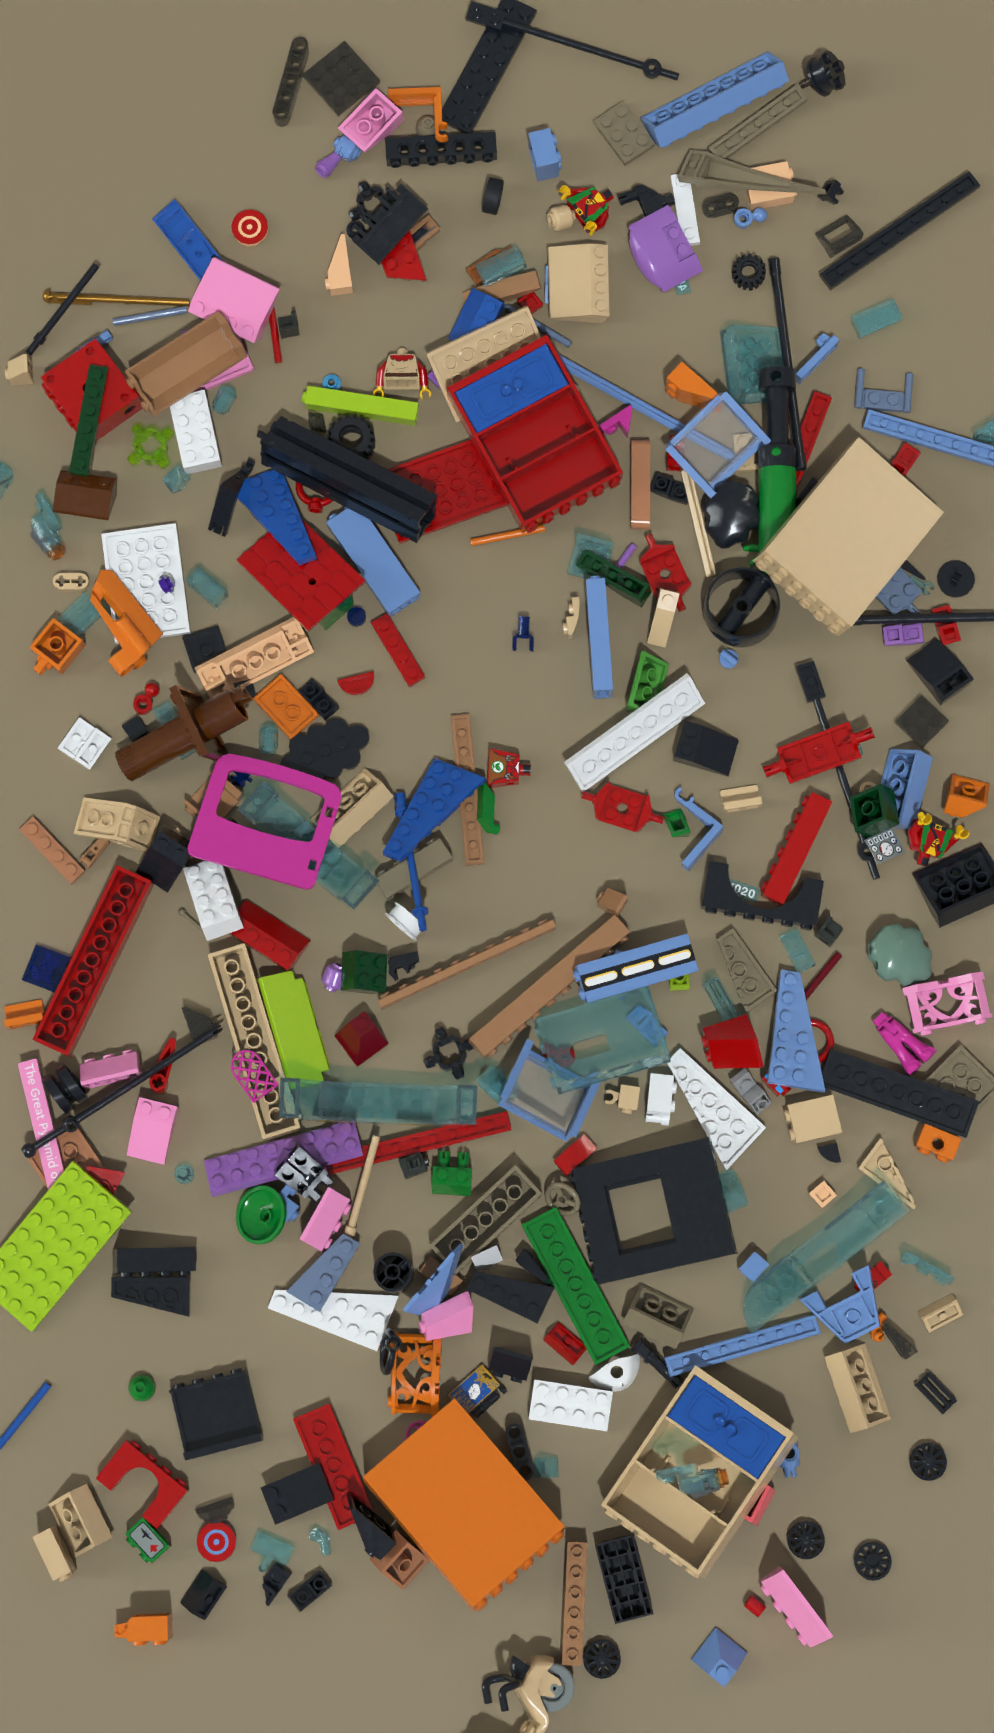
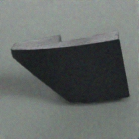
M277 1562L274 1563L263 1579L264 1583L262 1586L265 1591V1602L268 1607L292 1574Z

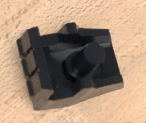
M418 952L405 953L390 958L388 961V972L395 982L399 980L396 970L403 968L408 974L416 967L415 964L419 962Z

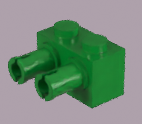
M439 1151L438 1166H433L432 1194L471 1196L472 1169L469 1168L470 1154L465 1152L463 1159V1152H459L457 1154V1168L449 1167L451 1153L445 1151V1158H443V1151Z

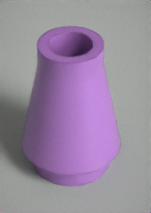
M334 151L317 162L315 170L322 178L329 177L342 158Z

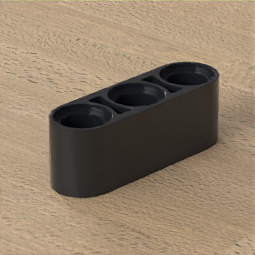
M514 1423L507 1427L506 1438L514 1467L518 1473L522 1466H528L531 1469L530 1475L523 1477L527 1481L533 1477L534 1468L524 1431L519 1424ZM511 1427L519 1428L520 1436L518 1438L510 1437L509 1429ZM518 1446H522L526 1451L522 1458H518L514 1454V1449Z

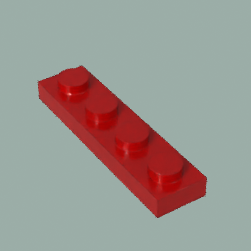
M386 613L372 621L373 629L408 687L425 679L423 672L388 614Z

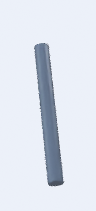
M510 304L505 309L508 313L518 310ZM534 319L539 331L568 348L571 346V340Z
M186 306L113 318L112 320L113 325L117 326L186 314L187 309Z

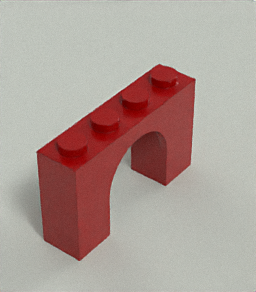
M126 1440L96 1479L110 1491H113L130 1470L138 1467L150 1470L157 1478L159 1489L155 1500L142 1517L158 1529L189 1491L186 1488L188 1484L181 1478L175 1479L170 1475L172 1471L165 1465L159 1466L156 1463L157 1459L152 1454L142 1452L140 1450L142 1446L136 1441L132 1440L130 1442Z

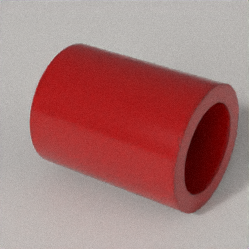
M753 1595L744 1604V1607L757 1618L766 1608Z

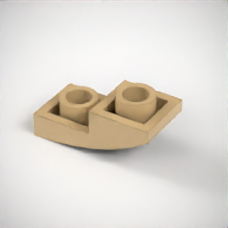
M572 597L568 608L569 615L573 616L566 617V623H563V632L568 635V640L573 638L577 628L580 606L579 597Z

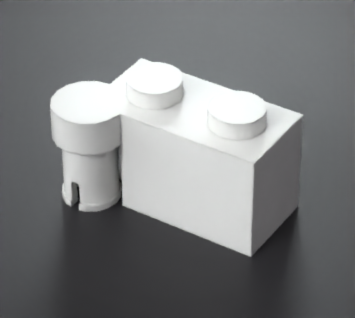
M650 1074L646 1122L661 1123V1125L669 1126L670 1113L675 1110V1101H672V1094H676L677 1082H673V1075Z

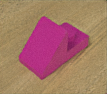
M631 405L599 425L603 437L607 434L612 435L618 430L617 427H619L628 438L632 416Z

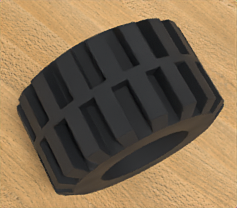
M348 414L345 415L344 419L341 417L337 418L338 422L334 421L332 428L328 430L329 435H327V439L369 460L368 456H372L373 449H375L374 430L368 421L365 422L363 417L357 418V415L354 414L353 417H349ZM348 433H357L363 438L362 442L354 448L343 446L341 439Z

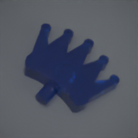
M233 771L238 777L231 776V779L236 781L234 783L231 782V784L235 786L245 787L246 781L251 783L253 780L249 778L251 774Z

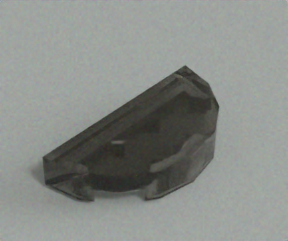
M229 1497L197 1508L195 1511L203 1521L210 1524L220 1523L228 1518L227 1515L234 1508V1499Z

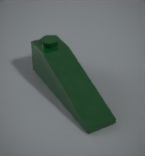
M586 549L576 563V567L590 576L605 578L607 587L641 608L652 593L649 584Z

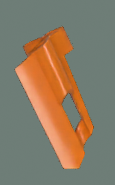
M100 570L91 592L90 601L122 647L108 661L118 675L122 677L132 669L136 670L146 663L147 658L144 655L163 633L113 570ZM102 597L120 618L119 620H113L101 605Z

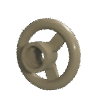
M554 1182L545 1190V1200L550 1209L556 1207L562 1216H572L579 1211L581 1205L580 1197L570 1185ZM553 1189L556 1190L558 1195L554 1203L550 1196ZM567 1204L572 1206L573 1209L562 1210L558 1207Z

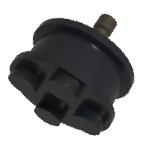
M830 51L822 52L819 58H810L807 62L809 78L801 81L800 87L804 89L812 85L816 92L824 97L830 95L832 90L843 89L846 84L843 62L838 60Z

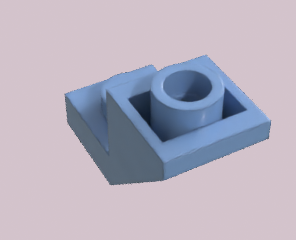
M286 1184L280 1193L286 1204V1222L289 1223L291 1220L294 1222L299 1216L300 1212L298 1210L300 1207L289 1199L290 1195L294 1196L297 1192Z

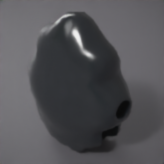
M729 480L725 484L716 487V494L712 498H706L702 509L707 518L705 530L721 549L730 548L738 543H744L748 540L749 532L759 527V497L754 493L751 486Z

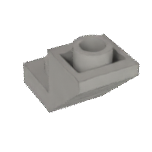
M745 1068L730 1079L736 1091L756 1115L772 1103L764 1090L756 1084Z

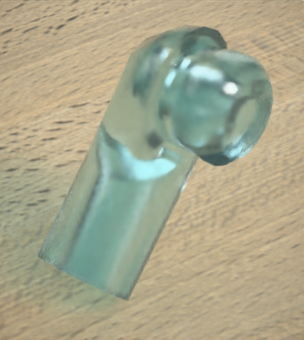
M315 1528L311 1530L309 1538L320 1544L321 1555L331 1554L329 1536L320 1529Z

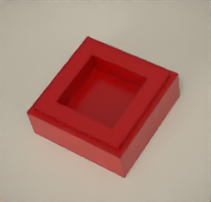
M534 292L524 295L517 300L521 308L528 306L531 315L543 307V303Z

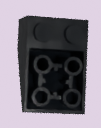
M935 639L906 660L940 706L969 686L974 680L965 666L938 639Z

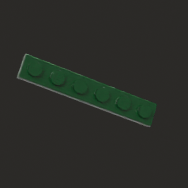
M89 365L70 463V475L89 477L109 372L108 367Z

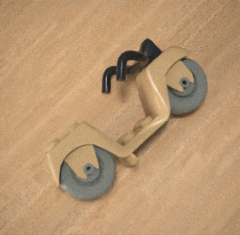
M544 1654L534 1655L523 1662L512 1655L509 1666L512 1675H493L483 1681L482 1693L484 1704L492 1703L491 1684L508 1682L500 1688L498 1693L501 1712L509 1711L506 1694L514 1690L529 1718L528 1721L522 1724L520 1733H544L549 1725L547 1712H556L565 1708L573 1698L575 1690L573 1676L565 1666L554 1662V1658Z

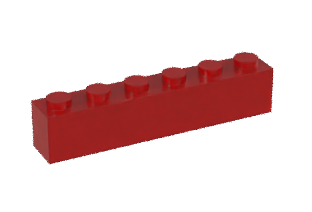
M811 792L810 797L805 796L801 804L804 809L802 813H797L793 821L796 826L794 830L789 829L785 838L788 841L786 847L781 846L777 857L780 859L777 865L773 863L768 873L772 876L769 882L764 881L760 890L763 892L762 898L783 906L833 801Z

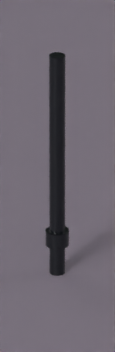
M95 263L92 264L41 332H37L34 336V341L26 350L29 355L32 356L39 345H43L46 341V336L97 272L99 267Z

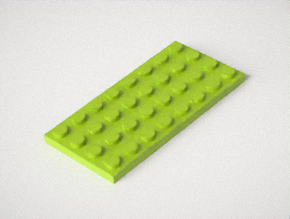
M72 1161L0 1248V1305L28 1330L33 1332L133 1211L79 1164Z

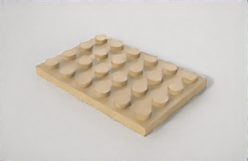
M524 306L425 353L455 422H459L460 419L447 397V387L541 338L528 306Z

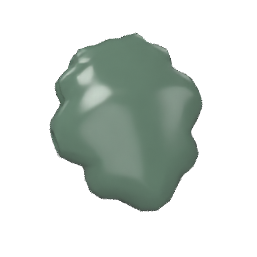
M899 923L884 925L867 945L869 949L868 958L875 964L877 975L884 981L897 980L903 986H910L914 983L927 981L932 974V951L924 945L923 934L914 927L904 928Z

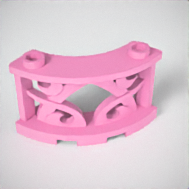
M984 972L969 973L949 978L945 981H934L902 988L904 996L907 995L914 1025L913 1034L920 1033L921 1036L932 1034V1030L975 1022V1025L987 1023L986 1019L993 1016L989 1011L983 984L985 979ZM973 982L975 983L977 996H972ZM960 987L962 990L960 994L965 993V995H956L954 989ZM942 989H947L948 994L954 999L962 1000L959 1008L951 1017L933 1007L940 1001ZM935 993L937 998L929 1003L928 1001L932 999L929 997V994ZM918 999L920 1000L921 1004L923 1005V1006L920 1007V1008H919ZM970 1000L979 1001L980 1014H971V1008L977 1007L974 1004H969ZM925 1009L928 1012L924 1015V1018L929 1017L931 1019V1023L923 1025L920 1012ZM963 1012H964V1015H965L967 1018H966V1019L957 1020V1019L963 1014ZM937 1018L946 1023L936 1024Z

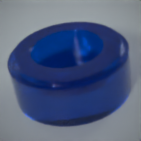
M359 607L351 608L347 613L349 624L354 627L362 626L366 621L365 611Z

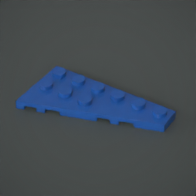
M269 470L246 479L238 495L239 502L250 511L252 516L267 532L269 531L299 566L317 559L284 475L274 470Z

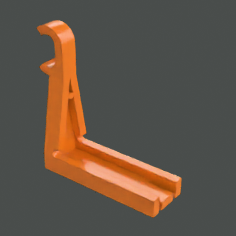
M441 87L388 89L389 100L395 106L434 105L435 138L439 142L448 141L446 134H439V130H446L448 128L447 123L442 122Z

